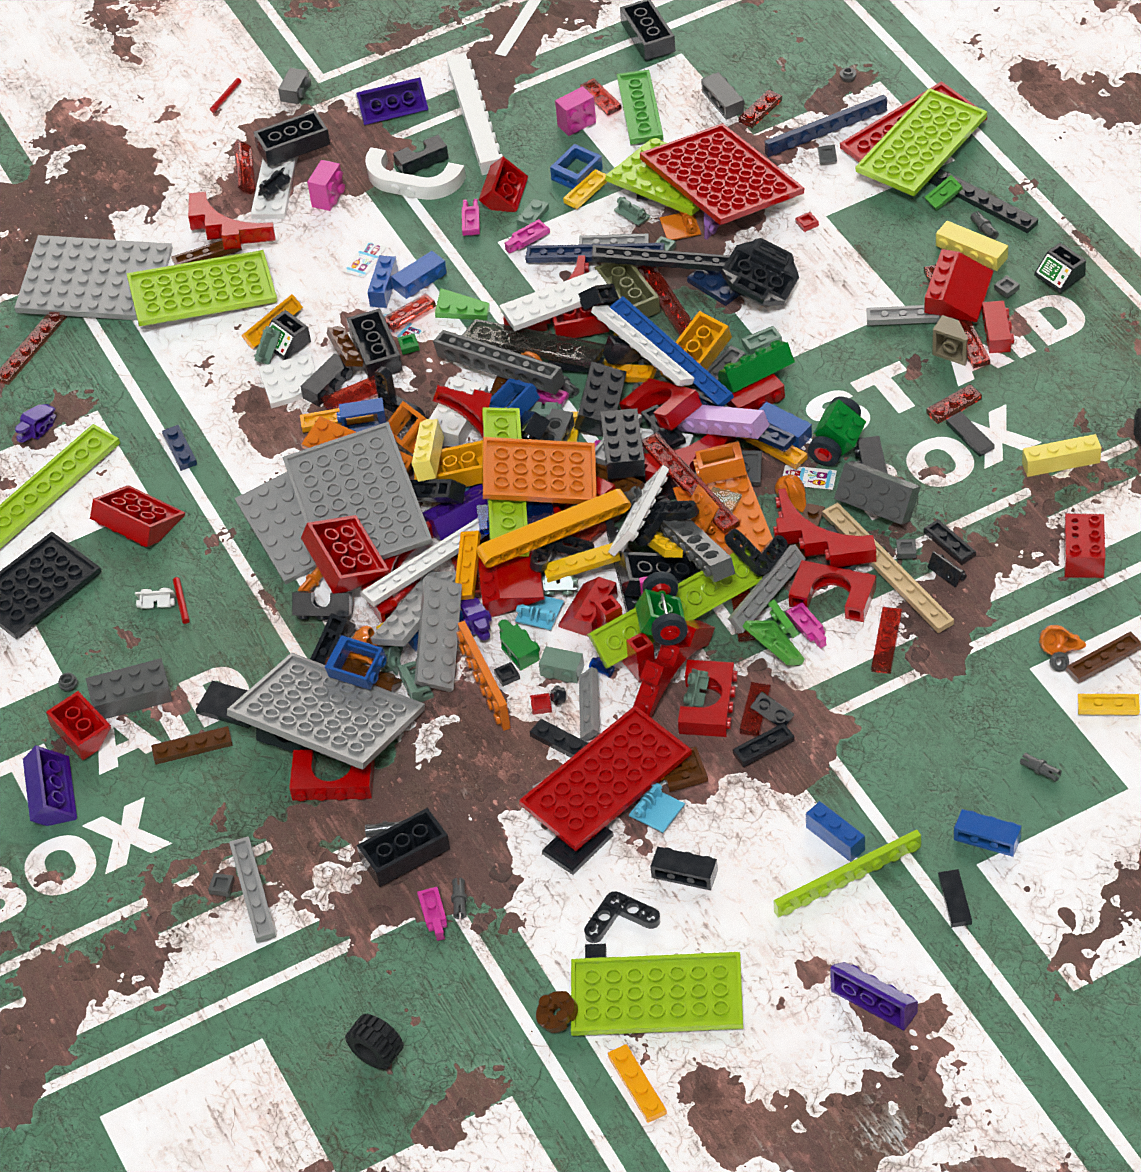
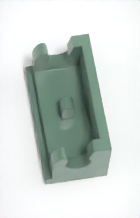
M416 661L398 665L400 679H402V683L411 699L424 702L434 698L429 686L414 684L416 668L411 670L410 668L416 666Z

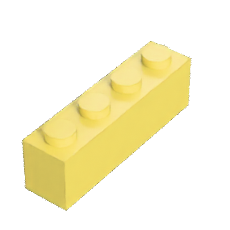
M946 221L936 233L937 247L961 252L995 271H998L1008 259V245L952 222Z
M426 419L420 422L412 459V466L418 482L436 479L444 440L438 419Z
M1096 434L1023 448L1022 465L1027 477L1097 464L1100 463L1101 445Z

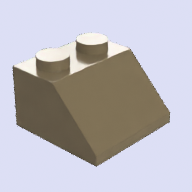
M942 315L933 328L932 355L966 366L968 338L958 320Z

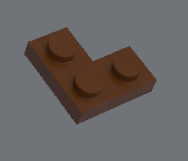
M696 746L691 747L692 754L681 763V767L673 769L664 777L669 792L708 782V776Z

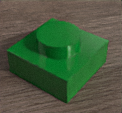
M415 333L397 338L402 355L420 350Z

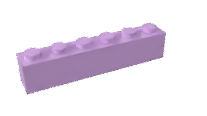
M702 405L677 426V429L682 432L758 439L770 425L764 410Z

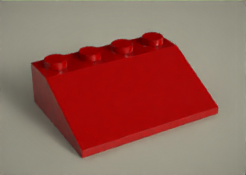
M941 249L925 295L924 313L977 322L982 309V302L985 300L994 271L961 252Z
M130 485L94 498L90 513V519L97 522V524L108 527L111 531L120 533L127 539L140 543L143 547H149L158 543L185 516V512Z
M357 515L308 522L306 524L301 540L333 594L351 591L389 572L387 565Z
M534 550L529 552V556H517L490 568L484 565L480 557L478 558L482 604L489 611L491 617L515 610L517 605L525 604L527 606L545 599L542 574L532 570L529 566Z

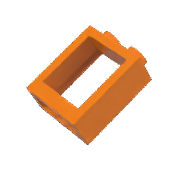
M402 401L387 422H389L395 441L414 454L420 422L427 418ZM414 414L418 419L401 440L397 435Z
M739 441L695 452L697 459H693L697 478L702 479L703 485L747 474Z

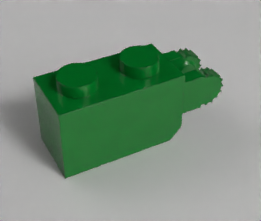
M506 619L498 622L501 649L520 671L540 660V647L536 641L530 639L525 629L522 630L518 624L513 626Z

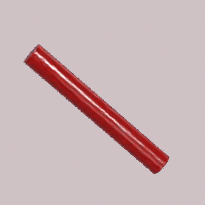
M236 78L210 107L212 113H215L241 84L240 78Z
M179 577L173 578V585L182 623L187 624L190 620Z
M421 578L403 588L390 601L391 606L396 607L411 592Z

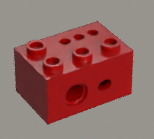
M1065 513L1064 576L1070 578H1104V514Z

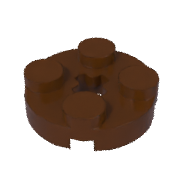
M556 991L549 995H543L539 999L536 1020L542 1028L550 1033L561 1032L568 1027L567 1024L571 1020H575L578 1013V1005L567 991ZM560 1009L556 1015L553 1014L555 1010Z

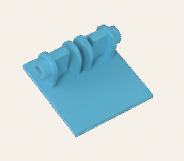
M544 596V600L530 605H517L516 612H518L515 622L551 630L564 600Z
M656 783L644 794L629 816L663 833L684 807L685 803L663 793L661 790L662 786Z

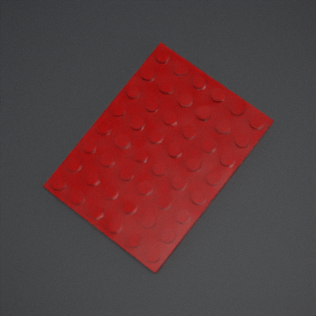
M723 123L640 153V160L719 225L804 194L805 190L801 184Z

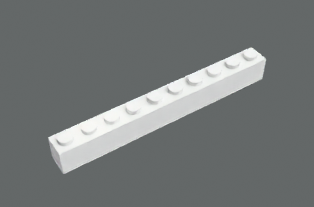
M466 53L446 57L448 71L482 175H487L490 165L502 157V154H499V144L495 143L497 142L495 132H492L493 127L489 120L488 111H484L486 106L481 90H478L479 84L474 69H472L471 59H467Z

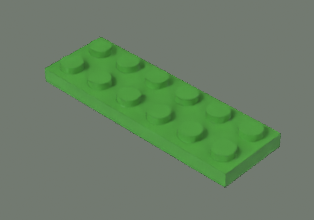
M650 70L617 74L630 145L645 143L652 138L664 140Z

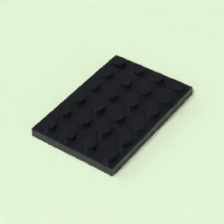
M51 531L0 571V627L17 639L102 572L101 568Z

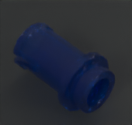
M593 657L589 663V668L597 669L599 673L608 678L615 671V666L606 669L599 657Z

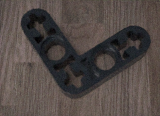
M381 366L374 373L377 395L378 398L383 399L384 408L394 413L402 401H404L425 417V413L420 407L396 396L392 373L386 367ZM413 414L409 421L415 423L418 417Z
M660 501L654 503L649 508L651 511L648 516L643 519L645 521L643 526L637 530L639 534L635 538V542L638 546L649 544L664 520L692 519L699 513V508L694 501Z
M732 529L724 537L727 546L758 576H763L769 572L788 548L787 540L780 535L771 539L761 552L737 529ZM745 549L750 552L751 557L745 553ZM767 552L772 555L773 560L767 556Z
M569 535L535 549L531 555L529 566L532 570L541 572L546 569L554 550L574 555L593 549L595 546L590 541ZM563 543H569L572 546H566ZM540 549L548 550V552H542Z
M612 891L606 895L586 924L584 934L588 942H600L618 916L645 928L654 929L660 925V913L654 907L621 892ZM630 907H637L639 909L636 913H629L627 911ZM608 914L610 918L603 921L599 919V916ZM597 929V933L590 934V932H594Z

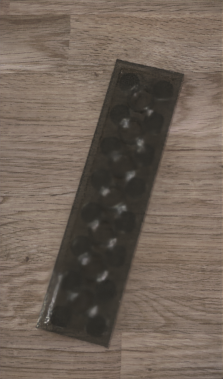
M475 319L462 334V336L518 354L530 351L543 359L579 365L584 368H590L591 362L597 363L601 359L606 345L525 328L514 331L509 325Z

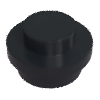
M559 685L554 686L550 692V699L555 705H560L566 700L565 688Z

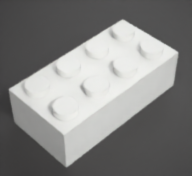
M454 377L448 386L450 389L464 391L468 394H472L474 389L488 393V386L486 384ZM439 403L429 418L431 420L438 419L444 435L442 446L463 445L474 427L458 412Z

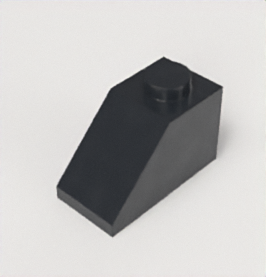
M614 283L595 285L578 294L580 304L584 310H592L593 306L608 305L619 300Z

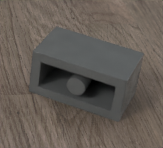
M295 68L288 70L278 88L281 102L299 104L301 99L305 97L306 90L311 86V78H309L307 70Z

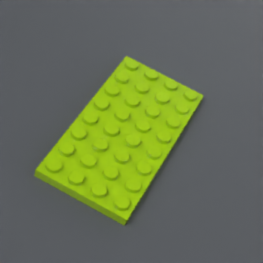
M929 88L855 166V172L915 196L986 119L987 111Z
M264 250L126 273L139 326L277 302Z
M740 952L571 959V996L578 1005L577 1016L574 1021L571 1020L572 1036L743 1029Z

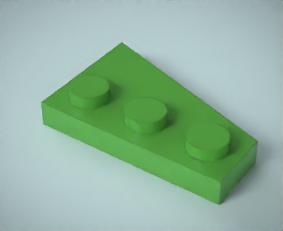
M440 288L435 318L487 320L490 303Z
M774 620L744 622L742 627L786 665H802L805 658Z

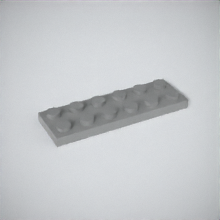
M430 571L423 578L430 576L455 582L456 573ZM423 578L371 637L374 645L405 647L419 630Z
M430 576L423 578L414 684L448 692L454 689L458 641L456 632L458 631L457 623H459L462 584Z

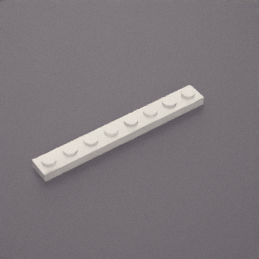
M608 305L593 306L591 313L599 321L606 324L610 330L619 335V338L625 340L631 348L637 350L642 357L662 371L663 375L669 377L675 385L683 387L684 385L693 384V376Z
M478 517L362 590L361 596L375 607L457 555L461 532L479 530L482 539L489 534V525Z

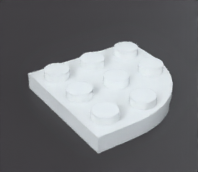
M310 353L258 367L271 408L290 404L301 399L302 392L300 386L315 372Z

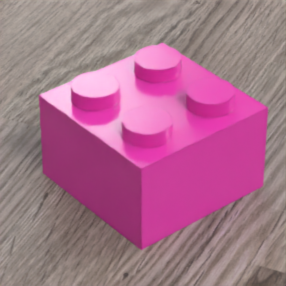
M583 86L555 100L557 125L568 136L596 123L594 96Z
M321 160L307 181L312 207L331 211L333 206L337 204L340 195L344 193L345 184H343V172L339 163Z

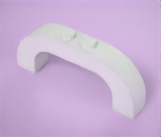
M371 147L366 155V168L370 182L377 189L388 193L426 200L439 199L457 191L466 179L464 165L448 162L441 174L425 178L385 169L388 164L386 150Z

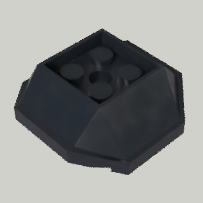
M763 238L736 245L721 270V275L731 291L765 308L774 305H784L799 280L793 254Z

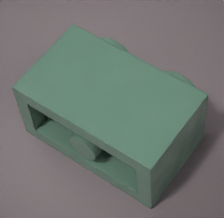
M549 646L545 647L539 661L540 676L576 684L584 668L583 653Z

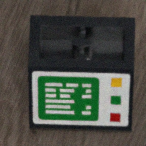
M1059 243L1047 251L1034 276L1061 293L1085 276L1086 259L1062 243Z
M286 310L274 317L268 326L281 331L274 353L283 360H286L311 342L308 326Z

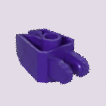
M41 404L22 413L20 423L15 427V431L19 433L16 437L17 441L23 443L31 437L39 440L53 426L57 417L53 414L56 408L48 404Z
M476 597L474 599L461 600L462 621L466 622L472 636L477 634L478 638L482 641L489 639V622L492 621L489 611L485 610Z

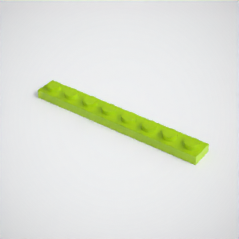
M916 829L773 900L774 913L778 918L788 915L795 909L806 906L819 897H825L837 888H843L848 883L861 879L866 874L879 870L884 865L897 861L908 853L917 851L921 847V834Z

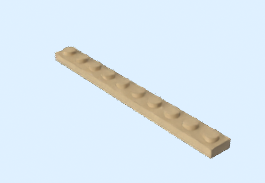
M838 502L822 511V516L831 525H834L840 534L870 535ZM874 539L877 562L869 564L937 633L954 625V619Z

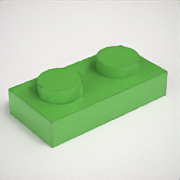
M950 175L927 194L925 200L937 211L963 190V187Z
M774 599L769 602L768 605L772 609L769 613L775 621H781L779 626L785 634L789 632L792 638L799 635Z

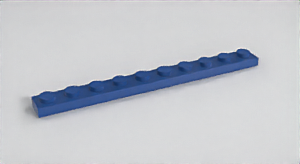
M624 296L610 306L612 310L693 376V385L716 406L723 407L734 398L732 392Z

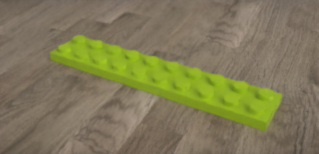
M483 407L484 437L522 439L519 408ZM487 499L490 540L528 525L526 501ZM529 552L520 556H529Z
M92 424L0 504V549L120 444L119 438Z
M745 549V553L751 557L750 552ZM732 553L730 556L735 574L713 582L701 570L678 583V592L675 597L681 599L685 621H691L756 585L763 576L756 575L735 553ZM636 607L587 634L606 669L627 658L626 640L641 633ZM645 634L652 643L655 642L652 635Z

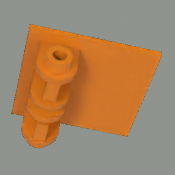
M680 211L678 214L659 217L665 236L668 239L678 240L701 235L694 214L690 216Z
M698 484L689 501L696 503L699 513L691 520L705 533L712 534L716 529L715 524L711 522L719 506Z

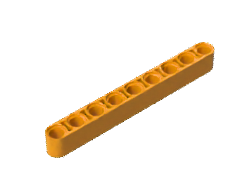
M615 489L486 541L477 547L476 553L484 565L490 568L623 514L630 509L631 502L621 489Z

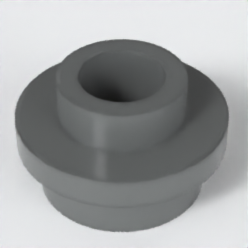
M851 67L843 68L840 71L842 81H854L856 70Z
M1055 652L1051 655L1049 664L1055 671H1064L1069 665V657L1063 652ZM1058 658L1061 659L1060 665L1056 664V660Z
M64 673L58 680L59 688L64 691H70L78 684L76 676L72 673Z

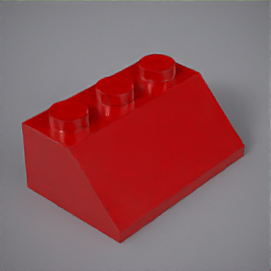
M502 156L490 165L479 201L490 210L516 212L528 175Z
M583 307L551 318L556 341L609 332V328L591 313L592 310H584Z
M597 577L583 583L559 622L558 627L588 637V633L598 628L595 603L611 594L617 600V583L602 577Z
M79 691L46 711L50 726L82 761L100 749L111 729V725Z

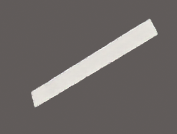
M529 0L495 54L502 56L508 54L541 0Z

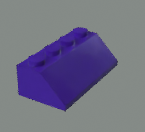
M421 77L355 93L364 125L429 110Z
M483 483L465 491L463 504L440 503L422 512L425 522L429 521L432 525L435 538L444 540L478 517L483 521L488 517L487 499H483Z
M35 745L23 758L30 821L44 826H51L76 820L77 813L69 756Z
M841 962L831 966V992L905 1031L918 1013V1001L912 995L900 992L893 985L886 984L876 976L861 971L856 965Z

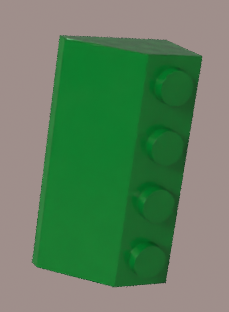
M775 340L767 348H759L752 355L742 356L739 358L740 361L736 363L726 364L724 369L718 372V381L730 392L734 393L795 363L788 342Z

